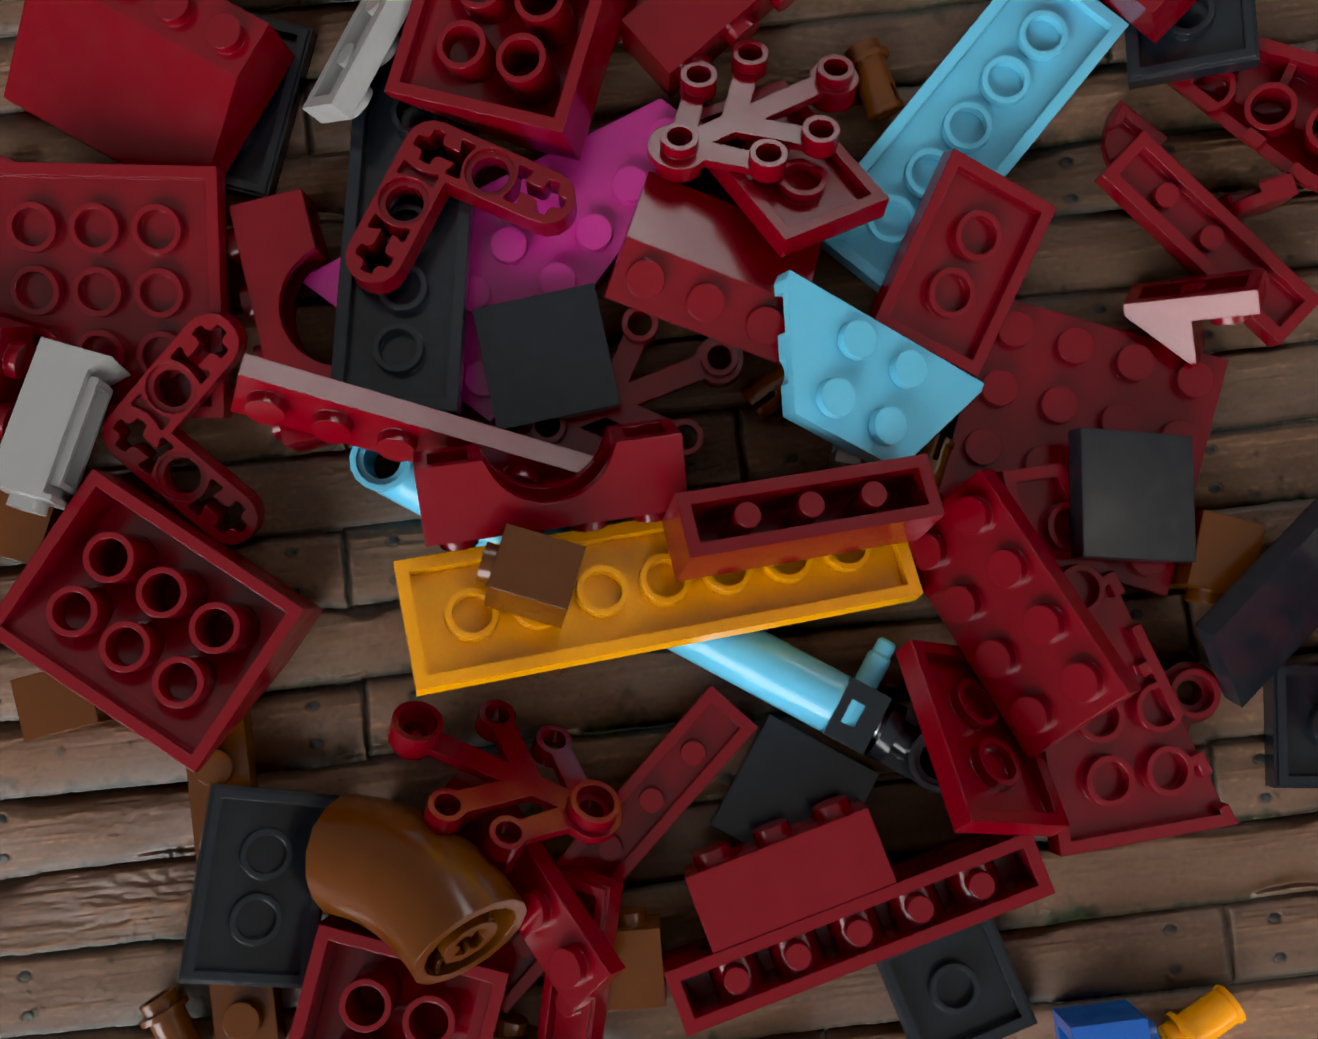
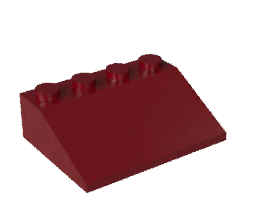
M25 0L4 98L120 164L218 166L225 168L226 175L296 56L268 22L227 0Z
M412 0L384 91L392 98L515 145L580 160L627 0Z
M92 469L0 603V643L196 773L201 770L290 661L324 609L228 545L211 538L196 524L125 477Z
M328 915L318 925L288 1039H493L511 970L484 960L469 971L447 981L430 985L416 983L401 959L376 934L349 919Z

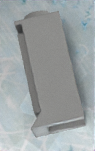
M44 337L40 338L0 444V490L9 494L6 505L46 517L50 507L64 510L69 504L67 503L69 495L74 496L78 490L114 390L110 386L131 375L112 356Z

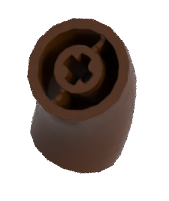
M358 793L340 796L323 810L312 828L306 850V880L312 899L324 913L354 921L376 934L401 959L416 983L427 985L439 983L469 971L489 958L508 942L522 925L527 913L522 898L501 870L476 845L459 832L450 835L437 834L425 825L423 819L424 812L387 798Z

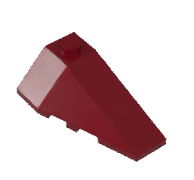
M1258 36L1260 54L1258 68L1166 83L1283 173L1287 172V174L1292 173L1295 182L1301 187L1318 193V53Z

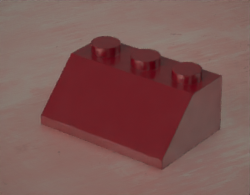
M649 171L608 279L604 297L782 365L779 361L777 335L785 332L783 297L775 296L774 283L778 275L788 270L812 282L822 241L781 258L740 207L681 183L665 180L658 174Z

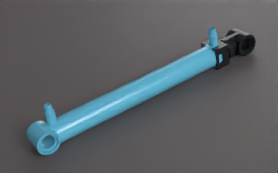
M352 446L349 460L350 469L355 479L364 487L421 516L413 462H400L399 468L394 475L380 479L374 468V463L379 453ZM567 526L544 530V534L551 535L573 530ZM502 536L479 539V543L476 546H486L487 542L498 544L501 542ZM764 630L666 648L819 730L824 735L861 755L864 754L911 779L923 788L937 793L941 792L935 772H924L921 767L920 756L925 747V741L915 711L901 705L877 690L891 663L890 658L896 648L895 643L883 637L877 639L873 649L868 651L855 678Z

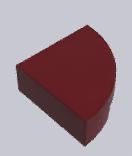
M1122 100L1116 104L1108 115L1102 131L1101 150L1106 167L1143 130L1160 145L1168 138Z
M1284 172L1258 181L1260 187L1232 196L1228 193L1217 200L1238 220L1271 212L1297 195L1298 190L1293 174Z

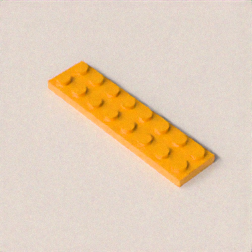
M634 520L610 524L596 531H569L548 535L586 546L562 628L484 606L487 584L476 581V577L486 546L393 561L417 696L911 602L923 594L908 542L676 582L662 521L644 523Z

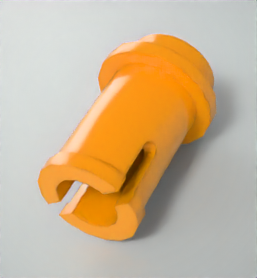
M1217 984L1210 992L1178 1014L1171 1011L1164 1014L1165 1022L1158 1026L1157 1029L1162 1039H1217L1238 1023H1243L1247 1019L1244 1010L1235 997L1224 986Z

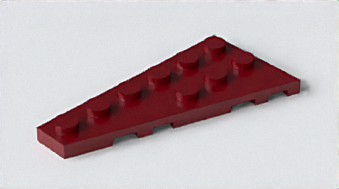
M1063 463L996 472L1142 688L1136 694L1043 752L1070 824L1069 827L1054 836H1047L1049 851L1063 857L1237 825L1238 822L1229 804L1221 802L1209 778L1213 771L1204 752L1196 750L1181 720L1184 711L1141 623H1134L1121 597L1125 590L1116 572L1108 571L1104 560L1071 558L1069 476Z

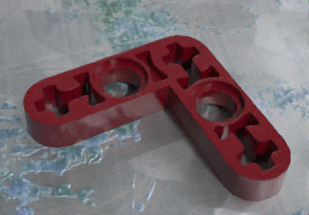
M436 120L425 121L414 126L405 137L348 244L345 253L346 265L357 284L365 291L378 295L390 293L399 288L406 280L449 196L535 234L550 237L562 234L575 222L577 215L575 189L567 177L555 170L445 122ZM439 144L444 145L447 157L451 161L442 157H435L430 164H427L422 151L424 149L434 151ZM453 162L462 165L460 178H458ZM494 165L506 170L509 174L508 182L498 191L485 192L474 184L475 175L486 166ZM522 179H526L528 195L520 192ZM551 193L558 194L561 209L550 207L545 215L540 214L537 201L533 197L547 200ZM403 194L417 195L424 202L421 213L409 221L396 220L389 214L391 203L395 198ZM383 227L392 235L385 250L391 265L388 268L377 266L371 274L364 259L367 255L377 258L382 253L387 243L382 230L379 229Z
M211 312L195 316L183 327L108 416L103 425V439L106 448L116 459L211 538L222 544L235 545L243 543L260 530L265 521L266 510L263 501L253 489L182 430L183 426L242 359L247 350L248 338L245 328L239 320L228 313ZM222 327L225 330L226 334L222 339V343L228 349L227 353L222 351L211 353L199 366L181 357L183 351L188 358L198 356L205 348L209 340L202 333L204 329L210 331ZM170 369L180 371L190 381L191 395L188 401L182 405L173 404L162 395L160 380L163 374ZM202 369L207 370V371L210 372V375L208 376V378H207V376L205 375V373L202 371ZM140 420L143 421L147 426L142 434L145 440L156 449L170 442L173 445V449L159 457L155 465L151 464L149 459L159 453L145 442L134 446L130 445L126 439L130 436L131 431L125 425V422L132 424ZM180 457L188 458L199 467L201 482L197 489L192 491L183 490L172 481L170 468L175 459ZM217 482L223 489L214 494L213 497L227 507L236 502L240 503L245 508L241 519L247 526L240 522L233 527L227 526L223 521L227 511L222 505L213 499L203 507L197 500L209 493Z

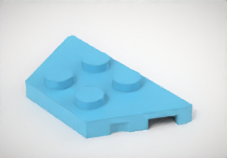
M788 270L777 276L774 283L775 296L783 297L785 332L777 336L779 361L784 369V381L781 385L783 417L870 463L916 455L982 391L984 383L795 272Z

